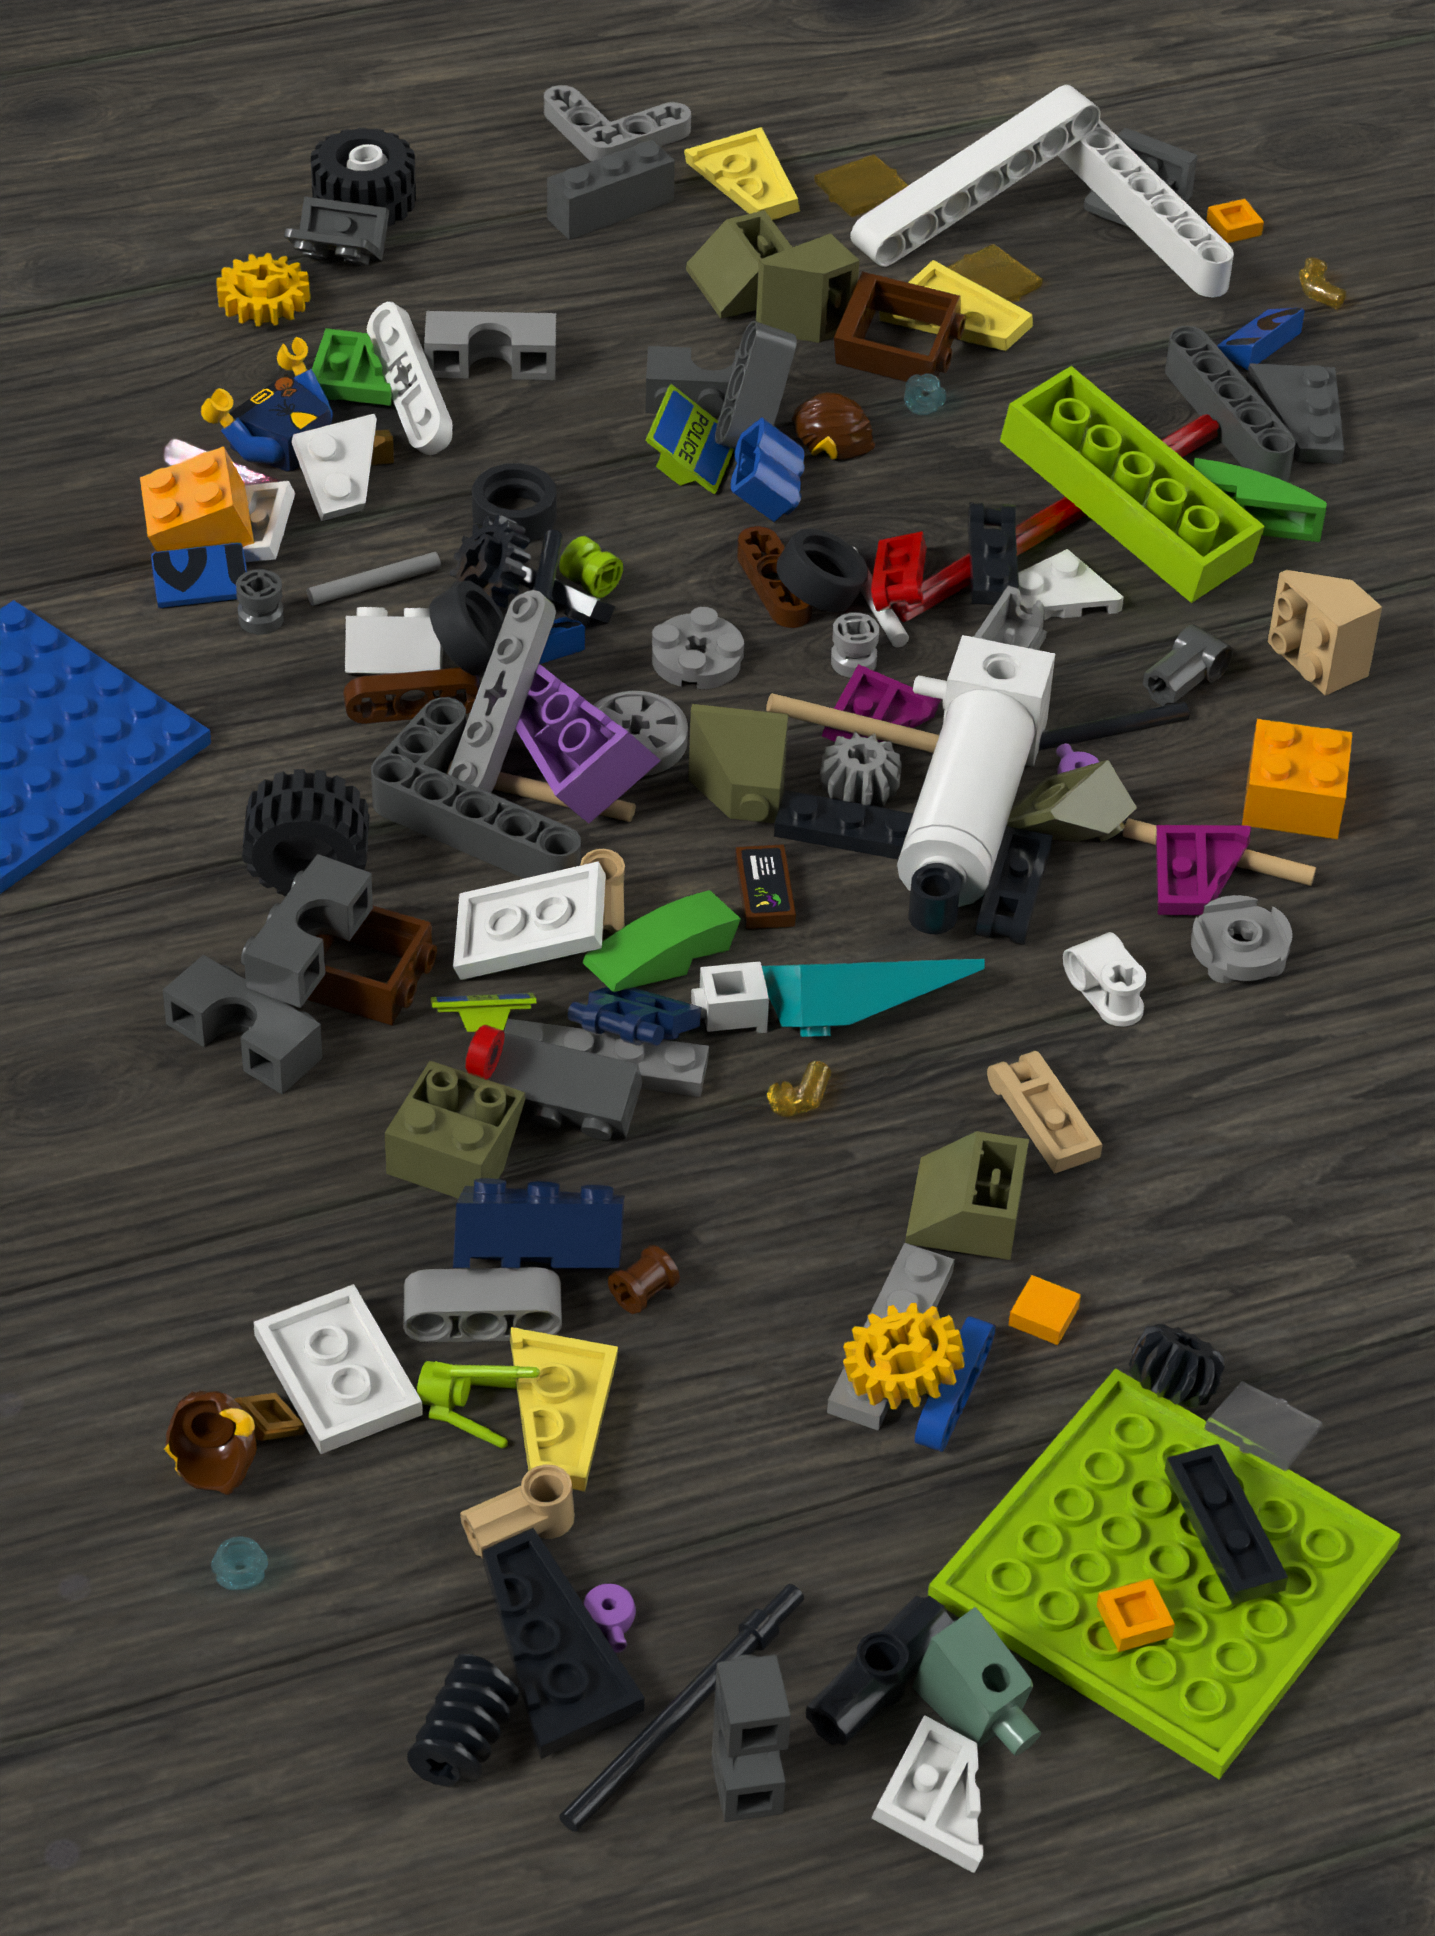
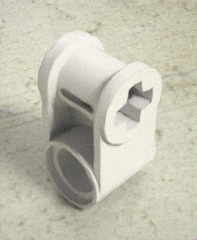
M1108 932L1064 951L1063 965L1070 982L1077 990L1082 992L1104 1021L1120 1027L1134 1025L1140 1021L1144 1010V1003L1140 997V992L1146 984V972L1128 953L1121 940L1114 933Z

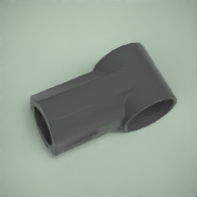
M1191 624L1179 634L1172 647V651L1144 672L1143 685L1147 688L1150 698L1162 706L1169 702L1175 703L1202 680L1205 679L1210 683L1219 680L1232 661L1233 648L1195 624Z

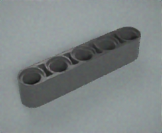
M1180 326L1173 329L1170 333L1165 366L1167 377L1200 416L1207 414L1213 420L1218 421L1217 437L1242 467L1287 482L1290 477L1295 448V438L1203 330L1194 326Z

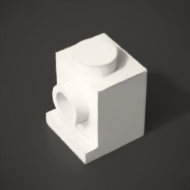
M760 961L700 967V988L691 990V1001L693 1005L702 1007L701 1018L705 1019L707 1032L756 1027L757 1034L767 1033L769 996Z

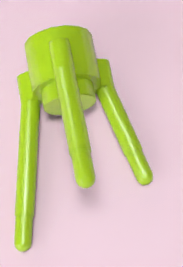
M426 1361L419 1376L417 1394L423 1405L430 1406L429 1419L448 1422L499 1448H505L508 1445L506 1438L452 1411L455 1405L465 1406L471 1385L517 1389L515 1378H536L539 1376L540 1371L537 1367L452 1365L437 1361Z

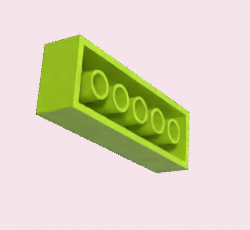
M1072 366L1009 404L1000 442L1189 602L1193 603L1253 562L1265 526Z

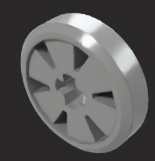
M623 691L608 695L593 705L632 734L661 760L644 776L657 774L669 769L684 755L688 741L687 719L680 707L668 698L647 691Z

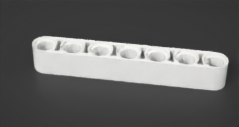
M1070 85L1058 87L863 215L852 228V243L881 267H887L1090 134L1099 122L1101 113L1099 107Z
M1100 119L1090 134L1057 155L1196 293L1205 297H1218L1227 292L1234 256L1231 246Z

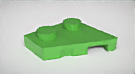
M326 328L312 367L326 398L391 406L392 387L390 383H386L383 377V367L379 357L374 354V346L369 334Z

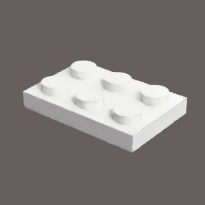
M599 861L460 893L453 968L460 980L602 948L606 874Z
M354 1284L254 1321L255 1337L320 1454L422 1415V1401Z

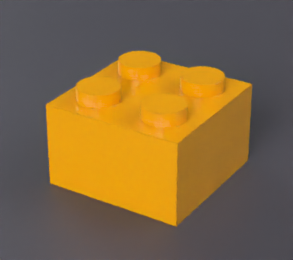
M224 446L210 452L200 453L191 459L167 468L157 469L148 475L140 477L147 534L156 552L230 543H241L245 547L254 543L245 484Z
M1257 719L1249 763L1242 825L1338 839L1346 800L1353 732Z

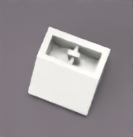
M357 607V616H346L345 673L353 675H383L442 669L443 648L434 633L429 617V608H404V617L388 616V611L385 608Z

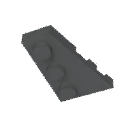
M1249 363L1247 378L1252 386L1259 387L1263 394L1262 400L1295 438L1293 455L1298 462L1342 464L1344 444L1335 367Z

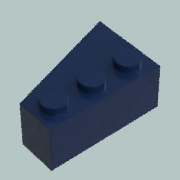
M492 1178L475 1179L474 1186L464 1187L456 1203L453 1268H470V1259L501 1260V1267L520 1268V1262L551 1263L553 1268H619L622 1254L625 1195H613V1187L605 1185L581 1186V1193L562 1192L560 1191V1184L553 1182H529L527 1189L506 1188L505 1180Z

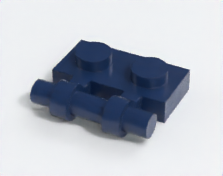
M608 987L589 992L588 1005L573 1002L568 1009V1019L571 1022L582 1024L583 1029L591 1033L601 1035L606 1031L620 1035L621 1040L629 1044L640 1046L645 1042L658 1046L663 1039H676L679 1037V1033L700 1027L702 1007L636 988L613 992Z

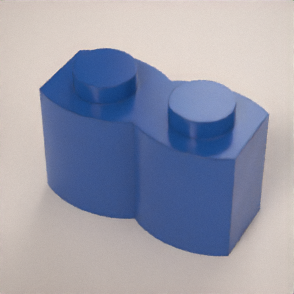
M761 417L741 433L735 449V461L737 464L731 478V490L774 522L783 514L788 515L793 512L801 500L800 477L805 469V464L803 463L804 449Z

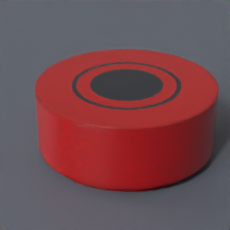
M486 1024L478 1028L467 1052L465 1067L468 1074L485 1080L491 1077L502 1053L505 1038L503 1030Z

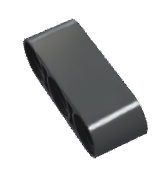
M754 320L749 323L741 339L715 432L717 444L736 449L741 433L761 417L774 426L796 349V335Z

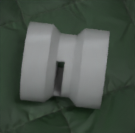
M847 613L837 618L834 622V645L831 650V666L838 674L851 678L858 664L873 671L876 668V645L879 640V625L871 616L863 613Z

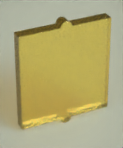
M875 154L815 175L814 182L829 195V201L836 202L851 217L871 211L908 186L897 176V170L890 169Z
M994 244L972 255L965 254L962 260L947 267L1009 302L1020 301L1022 296L1041 287L1043 282L1042 278Z

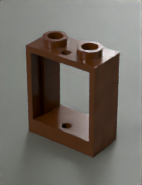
M862 271L834 336L836 364L934 389L940 372L946 374L952 359V348L950 347L953 340H960L964 332L966 315L961 314L960 295ZM876 310L941 326L929 356L864 340Z
M373 905V909L350 941L334 935H316V937L323 939L324 956L335 938L402 959L387 984L325 965L324 977L307 1000L393 1025L402 1008H409L416 994L417 982L423 973L429 974L434 966L437 946L432 944L431 922Z

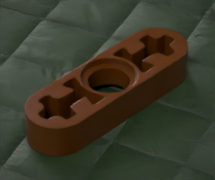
M762 526L744 529L738 536L737 559L771 618L778 625L787 628H797L806 625L812 617V606L792 594L781 580H770L764 577V575L769 573H777V560L785 548L779 537L773 530ZM761 552H765V556L761 558ZM788 596L789 602H784L785 597Z
M461 668L358 677L351 680L344 688L343 695L346 713L351 720L362 724L411 720L431 700L449 697L460 701L466 708V714L471 712L477 696L480 679L478 675L473 676ZM464 689L463 693L456 694L457 690ZM411 690H420L425 693L421 699L416 701H406L401 698L404 693ZM439 690L440 696H435L434 691ZM386 695H391L392 700L387 701ZM370 698V701L362 702V699Z

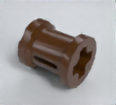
M649 1245L641 1252V1259L625 1271H615L608 1277L610 1292L615 1297L617 1303L631 1314L643 1311L647 1307V1300L660 1290H670L679 1283L680 1275L674 1261L662 1248L656 1245Z

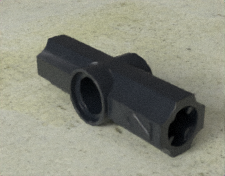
M916 1595L882 1631L870 1633L862 1638L857 1646L856 1657L806 1707V1718L815 1728L816 1734L831 1745L839 1743L845 1746L881 1708L892 1706L900 1701L905 1691V1683L919 1670L931 1638L954 1622L947 1614L945 1606L929 1595L927 1597ZM875 1668H883L888 1671H877Z

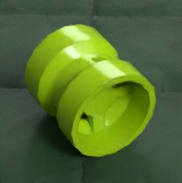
M581 536L574 539L565 548L559 561V570L569 580L575 583L581 582L586 592L601 598L608 595L617 586L623 573V563L621 559L608 551L601 552L599 544L589 537Z

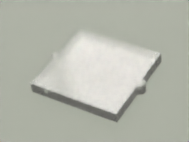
M1242 1381L1210 1416L1204 1429L1236 1445L1241 1452L1245 1454L1251 1453L1287 1471L1319 1432L1323 1422L1288 1405L1286 1400L1282 1398L1276 1399Z

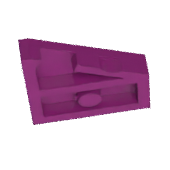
M858 664L834 709L915 728L935 717L941 700L915 694L913 687ZM824 726L822 737L834 742L837 736L851 739L854 733Z
M1156 825L1158 915H1202L1204 906L1218 898L1250 844L1251 826Z

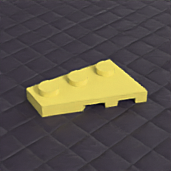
M762 127L684 150L686 163L747 213L751 214L765 210L772 220H776L786 215L800 212L798 197Z
M934 260L908 282L960 295L961 314L966 315L965 328L960 339L962 341L1007 351L1033 327V314ZM879 311L880 321L933 334H938L941 327Z
M511 1327L510 1344L513 1365L537 1367L540 1371L539 1376L536 1378H515L528 1471L544 1464L558 1466L569 1474L572 1489L585 1491L617 1362L618 1347Z

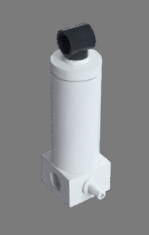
M962 635L947 681L920 675L915 678L913 692L918 695L943 699L944 709L943 726L897 862L899 878L910 891L908 919L911 925L920 932L937 935L951 930L957 922L958 907L974 903L986 891L1025 765L1034 767L1041 734L1045 731L1055 653Z

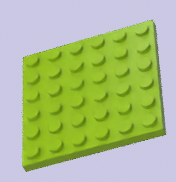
M1115 1368L929 1584L928 1595L944 1605L946 1610L959 1618L976 1607L1007 1648L1220 1779L1396 1551L1401 1534L1180 1405H1175L1163 1397L1158 1398L1156 1393L1143 1389L1139 1381L1134 1380ZM1219 1444L1288 1576L1285 1591L1232 1605L1164 1471L1167 1457ZM1152 1578L1175 1623L1173 1636L1119 1652L1097 1608L1098 1594Z

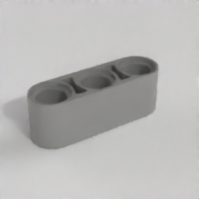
M546 1268L426 1269L416 1271L405 1279L404 1330L410 1338L420 1342L510 1341L511 1327L556 1335L561 1330V1281L554 1271Z

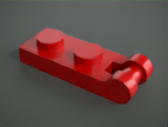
M923 531L878 541L871 584L872 599L877 612L891 609V604L907 601L908 605H914L923 602L921 587L927 550Z

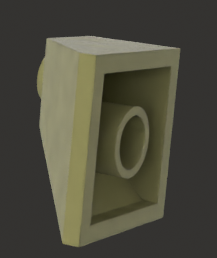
M692 704L688 780L730 819L775 823L782 801L785 782L788 714Z
M1109 760L1046 777L1012 807L1006 826L1053 835L1052 840L1080 842L1098 837L1100 841H1105L1124 829L1125 825L1122 821L1134 812L1137 807Z

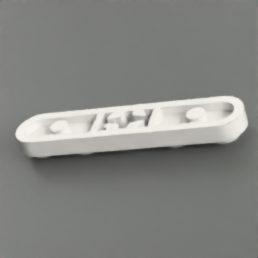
M393 302L382 303L372 313L367 325V333L373 343L374 353L379 357L382 364L386 383H390L392 387V399L409 443L426 455L437 454L439 451L444 450L451 442L453 435L452 420L409 314Z

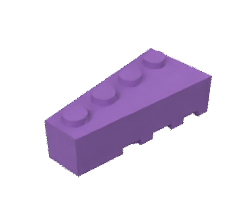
M538 664L515 729L555 796L589 824L661 760L627 730L615 723L597 707H594L576 691Z

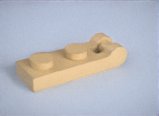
M1038 1051L1021 1055L1019 1062L1010 1065L1003 1061L988 1067L987 1075L991 1088L997 1095H1002L1054 1174L1101 1157V1141Z

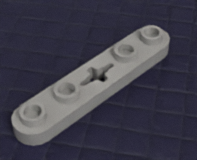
M535 590L527 591L516 596L511 601L448 775L489 793L495 787L555 619V606L541 592Z

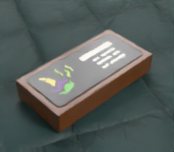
M784 844L736 847L735 862L746 929L795 927L796 912Z

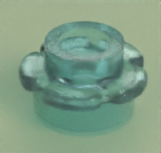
M925 373L923 376L916 374L908 379L904 400L906 406L913 413L927 415L931 412H936L938 406H942L945 403L946 391L940 386V380L936 376ZM922 390L928 391L929 396H924Z
M243 1536L232 1537L224 1541L218 1547L211 1562V1569L213 1573L217 1574L216 1580L218 1584L228 1590L256 1587L263 1581L265 1577L263 1571L268 1567L267 1555L260 1548L259 1544L253 1539ZM237 1566H245L244 1569H235Z

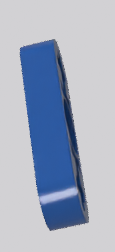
M971 1316L966 1318L960 1330L964 1352L962 1353L965 1364L964 1369L954 1370L957 1381L954 1385L943 1383L938 1385L941 1395L939 1398L928 1397L917 1425L915 1443L940 1452L944 1451L988 1358L994 1340L995 1324Z

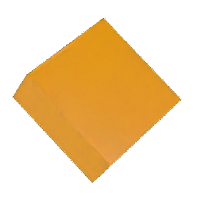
M1246 199L1208 207L1206 221L1227 243L1262 235L1264 221Z
M1031 1275L1010 1311L1008 1326L1058 1345L1079 1309L1081 1294Z
M1152 1578L1098 1594L1097 1608L1119 1652L1173 1636L1175 1623Z

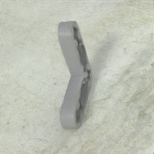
M557 85L547 89L544 93V115L590 161L652 139L661 147L684 139L691 133V110L681 103H664L610 122L573 87ZM576 124H589V125L581 126V125H576ZM635 132H642V133H646V134H633V133H635Z

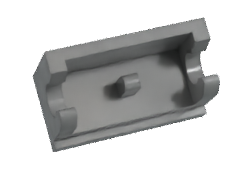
M1007 586L974 637L1039 650L1047 635V631L1043 630L1044 605L1040 600H1037L1031 610L1033 614L1023 612L1019 606L1021 602L1020 590Z

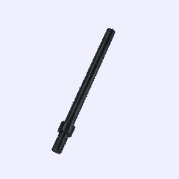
M787 1584L762 1610L754 1609L739 1624V1634L560 1813L559 1818L566 1828L572 1832H577L705 1702L716 1688L718 1662L730 1661L742 1655H751L755 1650L762 1651L779 1635L780 1630L778 1626L804 1601V1595L795 1585Z

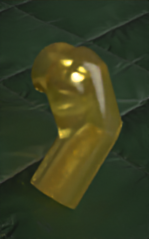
M1315 257L1307 258L1304 268H1300L1298 274L1303 292L1308 297L1338 310L1345 300L1346 290L1326 282L1325 277H1323L1327 270V263Z
M812 1061L807 1065L799 1086L793 1088L791 1083L787 1081L782 1082V1087L777 1082L774 1083L767 1092V1099L771 1104V1110L779 1116L788 1118L817 1108L822 1101L831 1076L830 1068L823 1062Z

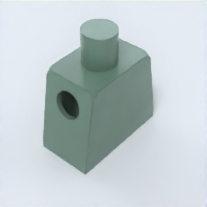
M976 1607L931 1638L912 1685L917 1694L957 1733L976 1742L977 1748L996 1735L1014 1756L1020 1755L1034 1744L1040 1737L1041 1732L1022 1711L1033 1688L1032 1681Z

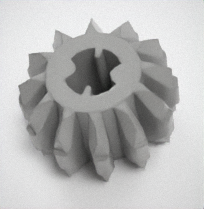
M856 731L851 739L837 736L835 744L826 747L825 753L822 756L820 772L822 789L828 791L831 799L864 805L873 803L885 807L887 799L896 796L900 786L902 767L900 754L894 752L890 741L878 742L875 733L868 738L860 737Z

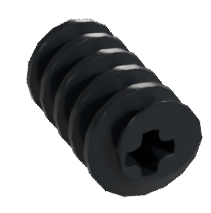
M459 1654L454 1660V1667L445 1678V1686L441 1688L435 1697V1705L432 1706L426 1715V1723L423 1724L416 1735V1742L407 1752V1762L412 1770L423 1780L439 1786H453L457 1781H476L482 1774L480 1763L486 1762L491 1756L490 1744L495 1743L501 1735L499 1725H504L510 1717L509 1706H513L519 1699V1690L516 1685L485 1658L473 1654Z

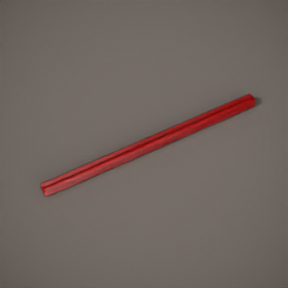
M1204 414L1161 441L1178 455L1184 457L1216 438L1219 423L1217 420H1213L1210 415ZM1064 497L1015 526L1017 556L1087 514L1068 498ZM969 554L922 581V603L908 605L907 601L893 604L892 609L896 616L902 622H908L970 585Z

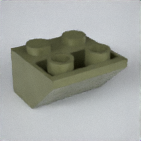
M765 210L726 219L686 263V271L720 319L737 316L757 310L759 260L790 249L792 246Z
M831 233L760 259L756 321L796 335L798 340L820 343L834 338L857 285L860 260Z
M429 1061L385 1131L386 1174L458 1199L465 1186H474L475 1179H499L504 1170L524 1105L525 1092Z
M976 1131L921 1157L905 1243L1011 1260L1029 1139Z

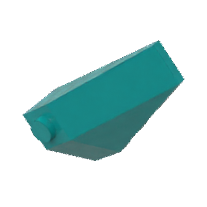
M985 959L762 966L768 996L782 1027H800L801 1037L831 1036V1026L853 1024L985 969Z

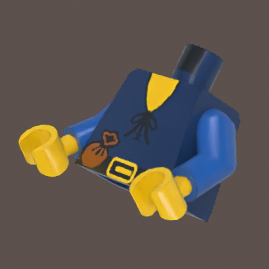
M296 337L291 344L296 356L288 352L285 344H282L277 354L278 364L285 370H293L296 377L292 378L288 374L283 375L230 413L228 412L233 406L232 396L226 390L220 388L216 389L211 399L207 398L201 407V415L204 420L212 424L220 423L223 426L221 432L230 442V448L238 452L245 461L269 464L286 472L294 471L300 466L291 443L293 434L331 425L333 420L332 409L313 370H307L303 363L308 353V346L299 337Z

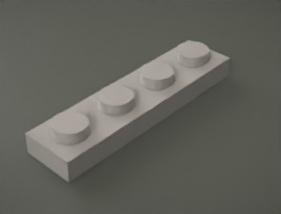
M507 1019L504 1033L637 1063L643 1081L641 1089L701 1097L708 1064L709 1046L662 1040L658 1046L645 1042L640 1046L623 1042L620 1035L610 1032L598 1035L581 1028Z
M904 1243L870 1314L873 1313L880 1318L888 1316V1306L891 1305L897 1308L898 1313L906 1312L911 1303H917L918 1311L922 1314L932 1306L937 1307L953 1274L954 1259ZM868 1319L864 1325V1328H868L870 1326ZM871 1360L870 1366L873 1368L876 1364L874 1360ZM844 1367L828 1399L827 1413L879 1431L890 1404L889 1400L884 1398L874 1406L870 1404L867 1393L857 1396L852 1382L848 1380Z

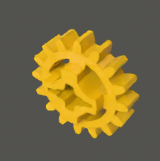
M266 253L264 257H258V259L253 254L248 255L247 262L235 259L233 260V268L223 267L221 269L222 277H217L216 279L219 307L225 308L226 316L228 317L238 314L239 323L242 324L249 319H253L256 326H261L263 322H269V320L273 325H278L280 317L293 320L294 311L304 312L305 302H310L308 273L301 272V264L299 262L288 265V257L286 256L273 260L271 253Z
M911 1303L906 1312L898 1313L897 1308L891 1305L888 1306V1316L880 1318L871 1313L868 1315L870 1323L868 1328L855 1326L852 1329L855 1341L844 1343L843 1348L846 1358L843 1360L848 1380L852 1382L857 1396L867 1393L871 1405L875 1406L884 1398H887L891 1409H897L903 1399H909L913 1407L920 1406L921 1395L927 1393L935 1399L939 1398L941 1395L938 1385L941 1383L954 1385L957 1382L954 1370L964 1369L965 1364L962 1356L964 1347L960 1332L955 1330L953 1319L950 1315L942 1318L939 1317L937 1307L932 1306L922 1314L918 1311L917 1303ZM934 1343L938 1346L937 1351L932 1350ZM871 1360H874L876 1364L873 1368L870 1366Z

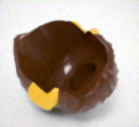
M830 392L817 394L800 404L791 418L798 438L802 439L804 445L813 456L826 451L832 460H843L866 454L875 447L872 434L873 429L863 409L854 400L841 394Z
M192 1391L188 1396L180 1400L176 1406L166 1433L167 1440L165 1444L167 1446L164 1450L175 1461V1470L186 1484L196 1489L219 1491L225 1495H230L233 1493L234 1488L242 1484L257 1451L254 1420L251 1415L242 1409L239 1403L226 1393L219 1391Z

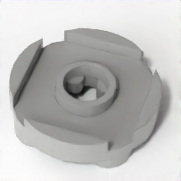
M697 607L690 614L673 617L655 626L652 631V665L659 676L673 685L682 687L683 680L697 682V689L716 688L733 680L740 671L741 661L744 656V639L742 634L732 623L719 618L717 612L712 608ZM691 649H703V650H705L706 652H705V653H702V652H700V651H698V650H691Z
M1242 895L1220 897L1205 905L1203 914L1198 918L1196 916L1193 923L1191 947L1198 961L1208 968L1210 978L1216 982L1230 983L1234 980L1253 981L1280 975L1284 971L1292 943L1291 925L1281 911L1272 906L1271 912H1269L1265 908L1257 906L1258 899ZM1234 934H1241L1245 940L1251 941H1237L1233 939Z

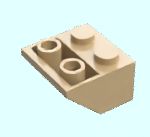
M1285 570L1279 573L1268 643L1276 653L1282 655L1293 665L1304 679L1311 682L1326 696L1369 676L1382 606L1353 580Z

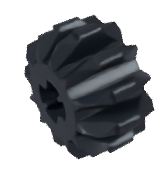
M1165 1324L1146 1326L1142 1336L1137 1338L1131 1351L1133 1355L1128 1365L1130 1366L1129 1373L1133 1379L1139 1381L1143 1389L1151 1390L1157 1394L1158 1398H1166L1175 1405L1182 1403L1189 1408L1207 1405L1212 1394H1216L1222 1381L1221 1375L1225 1365L1223 1364L1224 1358L1220 1352L1214 1350L1210 1343L1200 1340L1195 1334L1184 1332L1179 1327L1171 1328Z

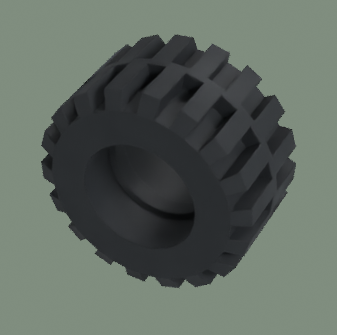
M358 127V129L340 130L338 134L332 133L326 136L325 141H319L315 145V150L311 153L312 198L387 208L390 211L387 227L394 225L395 221H402L407 217V212H412L416 201L415 153L413 149H410V144L406 140L399 139V135L393 132L386 133L383 129L378 128L367 129V127ZM361 145L378 146L388 159L383 166L373 170L357 171L348 169L346 166L350 152Z
M294 769V774L288 775L283 771L274 774L273 781L263 780L258 784V791H252L248 798V805H246L242 857L243 862L248 863L247 871L252 877H260L259 884L265 888L274 887L277 889V894L287 896L297 873L301 870L305 871L317 854L365 870L370 814H368L366 799L360 798V791L354 785L345 786V779L337 775L333 778L326 776V771L315 770V773H306L305 769Z

